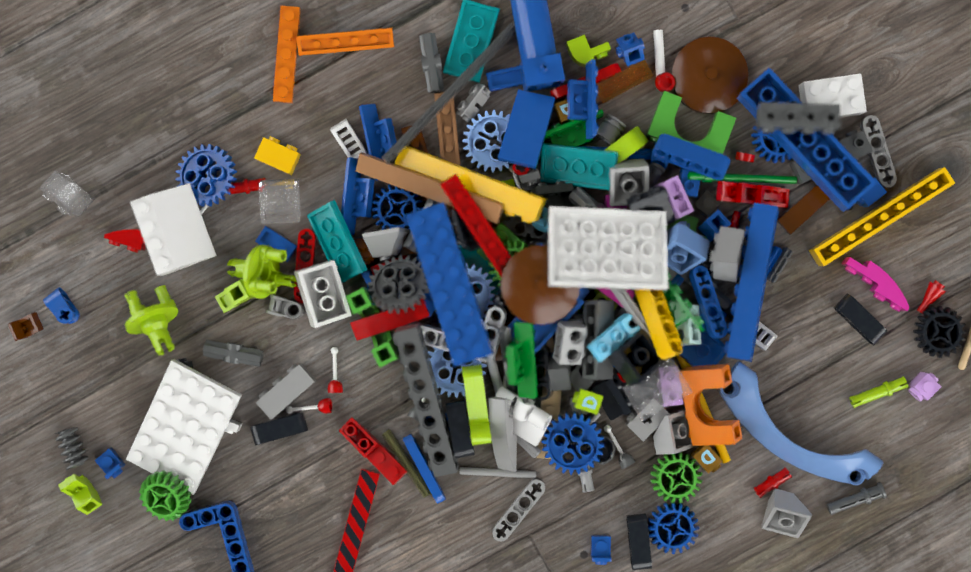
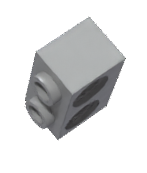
M558 321L553 350V359L558 364L581 365L582 358L585 355L584 343L588 337L587 327L580 321Z

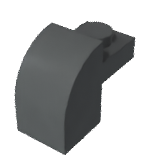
M516 166V169L520 170L521 173L525 172L524 168L527 169L524 166ZM537 167L536 169L530 168L529 172L525 175H518L521 187L525 191L532 190L536 187V184L541 183Z

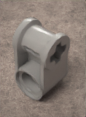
M270 294L271 301L266 313L291 319L303 316L305 308L302 303ZM293 305H297L299 308V312L295 316L290 311Z

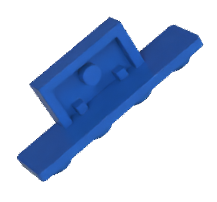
M594 59L586 63V81H567V119L586 121V139H592L598 133V123H596V115L598 113V104H596L598 66H596V60Z
M375 104L360 105L359 110L369 155L382 159V156L397 142L392 118L379 121Z
M348 157L341 214L351 235H354L356 217L371 218L375 179L361 178V173L356 172L358 159Z

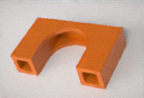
M729 364L686 366L680 370L682 398L686 409L685 418L688 421L689 438L692 441V446L735 445L742 439L739 420L712 419L703 411L700 403V395L703 389L725 388L732 383Z

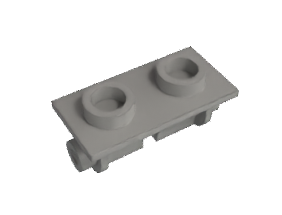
M478 83L469 90V96L466 100L461 101L458 105L456 115L469 122L479 112L475 104L477 103L482 107L490 97L491 91L484 88L485 85Z

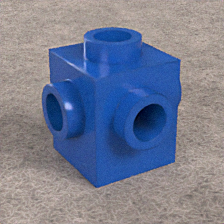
M634 32L616 39L618 45L615 48L617 56L622 58L627 66L645 60L643 49H645L644 43L641 38H637Z

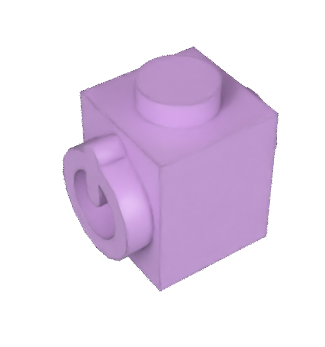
M920 372L908 384L910 388L908 391L915 399L921 402L923 399L929 400L941 386L937 383L939 380L935 375Z

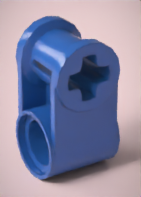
M58 287L43 299L44 304L60 323L71 324L79 319L78 309L62 288Z

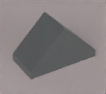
M550 352L548 373L552 391L572 390L571 366L558 364L553 359V352Z

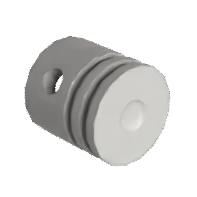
M608 114L607 118L599 126L596 135L604 142L612 145L619 139L624 131L623 129L627 126L616 117Z

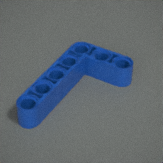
M224 501L194 509L181 516L179 525L186 531L219 523L232 572H254L238 509L233 501ZM223 506H228L231 509L230 515H226L223 512ZM205 511H209L212 514V520L205 518ZM186 516L193 518V525H189L186 522ZM228 525H234L236 533H230ZM234 543L241 546L240 552L233 549ZM238 562L245 563L246 570H240Z

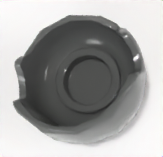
M603 435L604 439L599 441L604 443V447L599 448L603 451V455H597L600 461L596 462L593 460L595 464L604 465L610 462L615 455L616 448L614 442L605 435ZM587 444L586 451H589L591 446Z

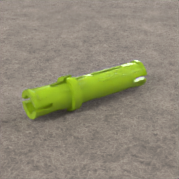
M902 376L896 380L885 381L882 383L883 385L850 396L849 400L852 407L856 408L886 395L892 396L894 392L908 388V384H906L905 377Z

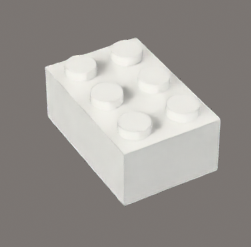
M861 73L806 81L799 85L800 99L804 104H841L840 118L861 115L867 112Z
M335 260L325 261L294 271L311 327L317 328L352 316Z

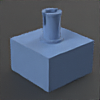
M680 221L667 230L668 268L680 275L707 260L709 240L689 229L690 224H687L686 221Z

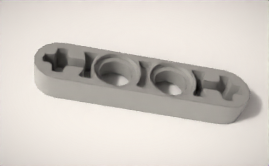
M869 115L861 120V131L864 130L870 145L873 137L880 140L878 148H874L871 145L873 151L869 153L876 179L883 188H889L894 186L897 176L880 121L876 116ZM868 119L870 122H874L872 131H877L878 134L868 135V133L872 132L870 127H866ZM880 155L886 159L884 166L877 164L876 160ZM887 167L889 170L885 171L886 176L891 177V180H889L888 183L883 182V178H885V173H880L879 171Z
M532 479L495 524L492 530L495 540L502 542L508 539L545 492V484L541 479ZM533 483L536 485L540 483L541 491L536 490L533 493V496L536 497L535 499H533L529 494L525 493L527 490L529 491V493L532 492ZM523 497H527L530 500V505L526 508L521 507L519 504L520 499ZM509 513H517L518 520L510 522L507 519ZM503 520L512 527L511 529L508 526L504 530L505 536H497L498 532L496 529L501 530L505 525L502 523Z

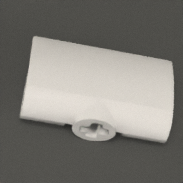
M502 386L495 397L509 399V416H513V433L532 445L537 446L552 416L535 406L533 399L520 398L517 394Z

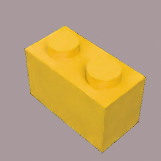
M271 136L269 139L263 137L254 159L292 175L301 156L297 152L298 148L289 144L286 147L279 144L280 140Z

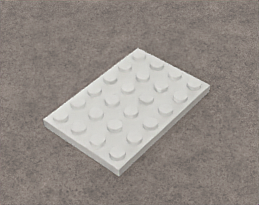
M549 207V286L668 289L667 223L665 211L636 210L632 212L631 210Z
M175 359L171 360L126 460L152 474L156 471L161 472L165 470L166 473L172 471L173 476L179 475L178 479L184 480L183 484L189 486L187 491L194 495L242 394Z

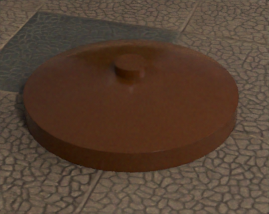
M702 37L693 40L678 53L672 65L671 74L675 79V86L673 88L675 94L682 97L681 102L686 107L698 113L715 114L718 111L723 112L739 101L737 97L747 87L748 67L743 54L735 45L722 38Z
M545 245L530 246L517 252L507 262L501 276V293L505 304L515 316L532 324H549L563 318L575 305L580 291V287L549 286L548 246Z

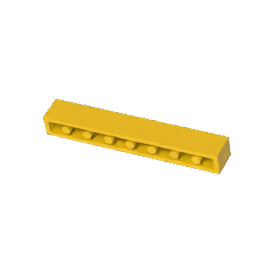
M405 146L404 150H402L403 152L400 151L399 155H397L398 157H396L394 164L443 182L457 174L468 191L503 203L504 214L513 217L515 214L522 217V221L531 224L533 221L540 220L546 198L410 146Z
M945 167L939 168L808 251L819 267L825 266L954 185L955 182Z

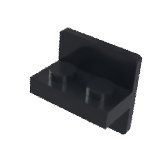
M617 373L613 375V379H606L592 387L593 392L603 395L601 406L611 421L622 414L626 416L632 412L631 409L643 403L635 386L629 387L626 382L621 381Z

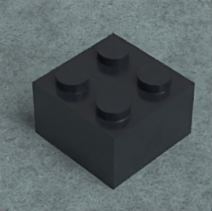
M644 329L629 337L608 356V359L629 387L641 383L666 361L658 356L652 339Z

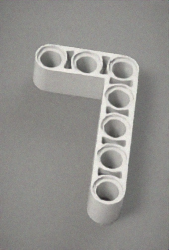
M495 306L488 310L485 326L487 331L488 329H493L496 332L495 339L490 338L494 353L490 357H482L476 360L488 362L496 356L500 343L498 329L505 325L507 312L504 307ZM494 310H498L501 313L500 320L493 318ZM420 322L426 345L449 352L442 328ZM429 331H432V332L435 333V340H434V341L429 340V338H428V332H429Z

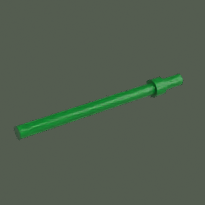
M688 172L687 175L688 180H702V182L709 183L712 181L797 183L796 176L725 173L722 180H715L696 172Z

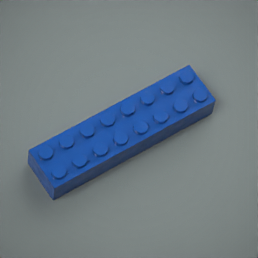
M770 68L763 72L737 97L756 120L759 103H802ZM774 130V133H769L842 212L848 210L877 184L832 134L824 135L822 131H814V134H802V131L784 134L781 130Z
M443 202L407 214L406 217L454 366L493 354V347L461 247L456 241V232L450 221L447 204Z
M754 203L753 208H749L748 219L751 223L750 227L746 226L745 238L747 245H743L741 252L744 262L743 265H739L738 276L741 279L740 284L735 286L734 295L737 297V301L732 303L731 314L734 318L733 322H729L727 333L730 335V340L725 342L724 353L731 359L748 362L753 360L779 214L778 206Z

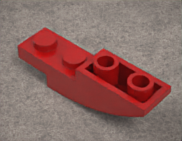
M140 229L119 230L104 235V238L109 239V244L119 247L120 244L127 246V250L136 253L139 250L145 251L146 249Z
M353 417L339 430L364 458H367L392 485H395L408 472L396 460V457Z

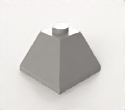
M644 159L624 160L610 168V206L628 205L626 200L632 195L649 191V165Z
M398 227L363 233V239L373 258H380V261H385V259L389 261L392 256H398L411 230Z
M686 409L664 416L653 435L656 455L676 454L696 447L692 446V441L689 438V425L685 418Z
M774 489L768 500L762 529L799 538L810 521L812 513L794 493Z

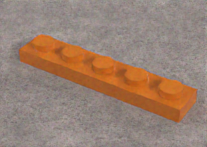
M280 7L273 102L293 104L297 59L296 36L299 35L300 7Z
M392 27L296 36L299 56L394 47Z

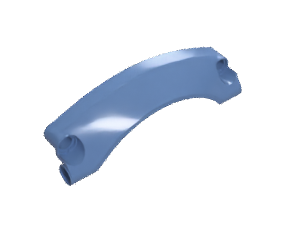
M740 361L736 362L730 370L732 377L731 391L725 393L723 388H717L730 411L751 436L771 453L799 469L826 479L860 485L865 478L869 480L882 467L883 460L867 449L850 454L827 455L806 450L791 442L775 427L767 415L760 398L756 372ZM856 471L857 477L851 480V472Z

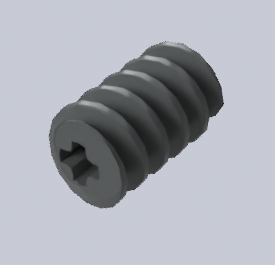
M72 427L55 433L60 435L55 440L62 441L58 449H65L61 456H67L63 463H70L66 470L85 464L84 462L89 458L88 456H82L86 449H79L84 443L83 441H77L81 437L80 434H74L78 427Z

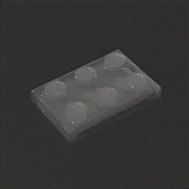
M673 358L659 366L641 383L629 387V385L622 387L641 421L648 419L693 392Z

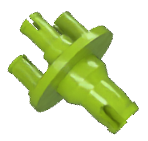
M269 245L256 246L251 250L246 260L233 258L227 263V266L236 268L235 271L229 270L227 273L232 277L243 278L244 287L253 298H266L270 294H274L277 291V287L281 285L293 288L296 284L291 282L297 283L295 275H286L280 272L279 261L285 262L287 258L286 250L274 249Z
M166 285L155 288L154 291L160 304L145 307L141 304L137 291L128 292L124 296L129 304L132 317L125 323L126 331L130 334L144 333L149 336L158 355H164L161 343H165L168 351L171 352L174 349V344L167 327L168 323L177 316L179 311L175 301L171 299Z

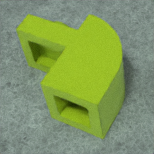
M585 35L566 42L571 59L581 67H586V63L596 57L597 60L607 57V53L611 50L609 42L590 49Z
M243 279L225 288L223 292L215 296L224 313L253 298L247 293Z
M73 474L58 484L60 491L72 497L76 509L86 515L102 505L98 492L84 475L79 477Z

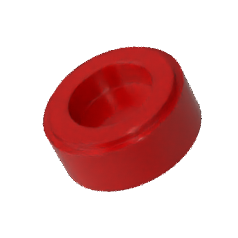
M669 72L659 74L655 79L656 88L661 92L671 91L675 86L673 75Z
M736 152L735 159L753 163L755 155Z

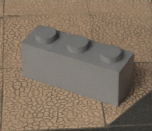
M302 363L298 366L296 364L292 365L287 370V376L284 378L280 376L272 383L274 387L270 391L265 389L258 395L259 400L256 404L271 420L317 381Z

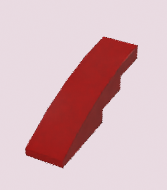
M718 181L716 201L749 205L760 203L778 206L779 208H788L790 189Z
M420 299L421 305L414 304V310L408 307L407 313L401 309L400 313L397 314L394 309L390 314L387 309L350 322L356 340L374 336L429 317L424 299Z

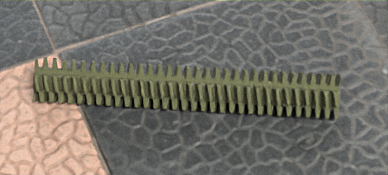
M391 430L382 433L383 438H385L384 440H387L388 446H391L392 452H395L396 458L400 460V464L408 471L409 478H412L413 484H416L417 490H420L421 496L424 495L426 497L430 495L431 492L424 479H422L408 455L406 456L404 449L402 450L400 443L398 444L396 438H394L395 436L390 432Z

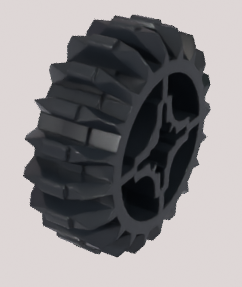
M938 306L937 309L930 307L929 311H923L924 317H917L921 322L914 323L918 330H913V333L918 334L914 340L920 341L917 345L918 348L924 347L923 353L929 352V356L934 357L936 355L938 358H942L943 355L949 357L950 352L953 354L957 353L955 347L961 348L962 345L959 342L966 340L962 337V334L967 333V331L962 330V327H965L966 324L959 323L963 317H956L957 311L953 310L950 312L949 307L944 309L942 306ZM942 316L949 322L940 324L934 318ZM928 325H929V327H930V332H929V334L927 335V327H928ZM953 329V335L950 338V331ZM939 340L945 346L937 348L930 342Z

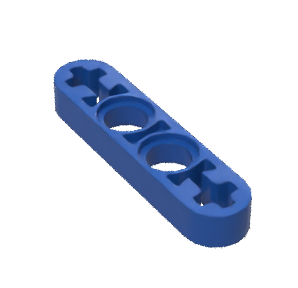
M702 265L691 269L689 278L706 329L712 339L723 338L727 335L728 328L709 271ZM696 273H701L702 277H697ZM703 288L708 290V298L702 296L701 291ZM709 307L714 308V317L708 314L707 310ZM720 328L721 331L715 332V329Z
M409 434L404 437L403 441L437 504L446 500V497L433 472L430 471L428 462L414 436Z

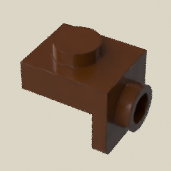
M354 239L366 267L375 266V258L372 257L364 239Z
M36 312L8 324L15 341L28 338L44 330Z

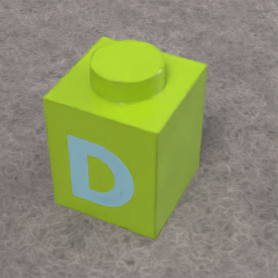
M580 388L579 392L575 391L572 402L575 403V408L598 415L603 395Z

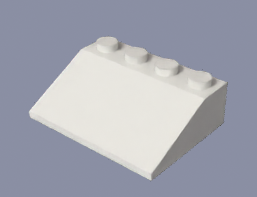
M190 183L150 194L130 202L158 276L167 275L217 256Z

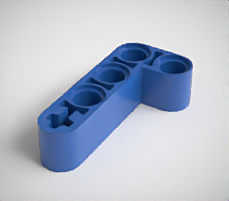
M661 134L651 155V163H657L664 169L667 168L669 163L715 180H722L730 164V159L723 154L668 134Z

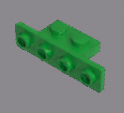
M602 109L598 111L596 120L603 117ZM568 120L569 122L566 124L558 123L553 125L551 130L546 132L544 141L550 139L552 144L574 147L593 142L592 139H586V121Z
M668 272V289L662 291L676 328L690 318L697 329L703 332L705 330L702 326L704 321L698 313L694 315L691 311L693 308L692 304L687 298H682L680 295L682 290L677 283L673 284L670 281L672 276Z
M516 321L514 323L515 341L506 346L505 350L508 366L506 375L509 385L518 384V396L520 398L535 399L538 395L533 324Z

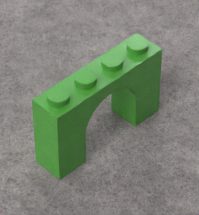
M666 91L661 94L646 137L650 138L649 141L656 143L661 134H668L687 141L679 136L674 125L675 116L682 97ZM718 111L714 115L706 137L700 141L687 142L723 154L736 118Z
M369 287L362 288L345 296L353 313H358L361 318L381 311L379 307H376L375 302L372 301L368 292ZM391 330L371 336L374 348L371 351L379 368L398 359L399 348L398 345L395 346Z

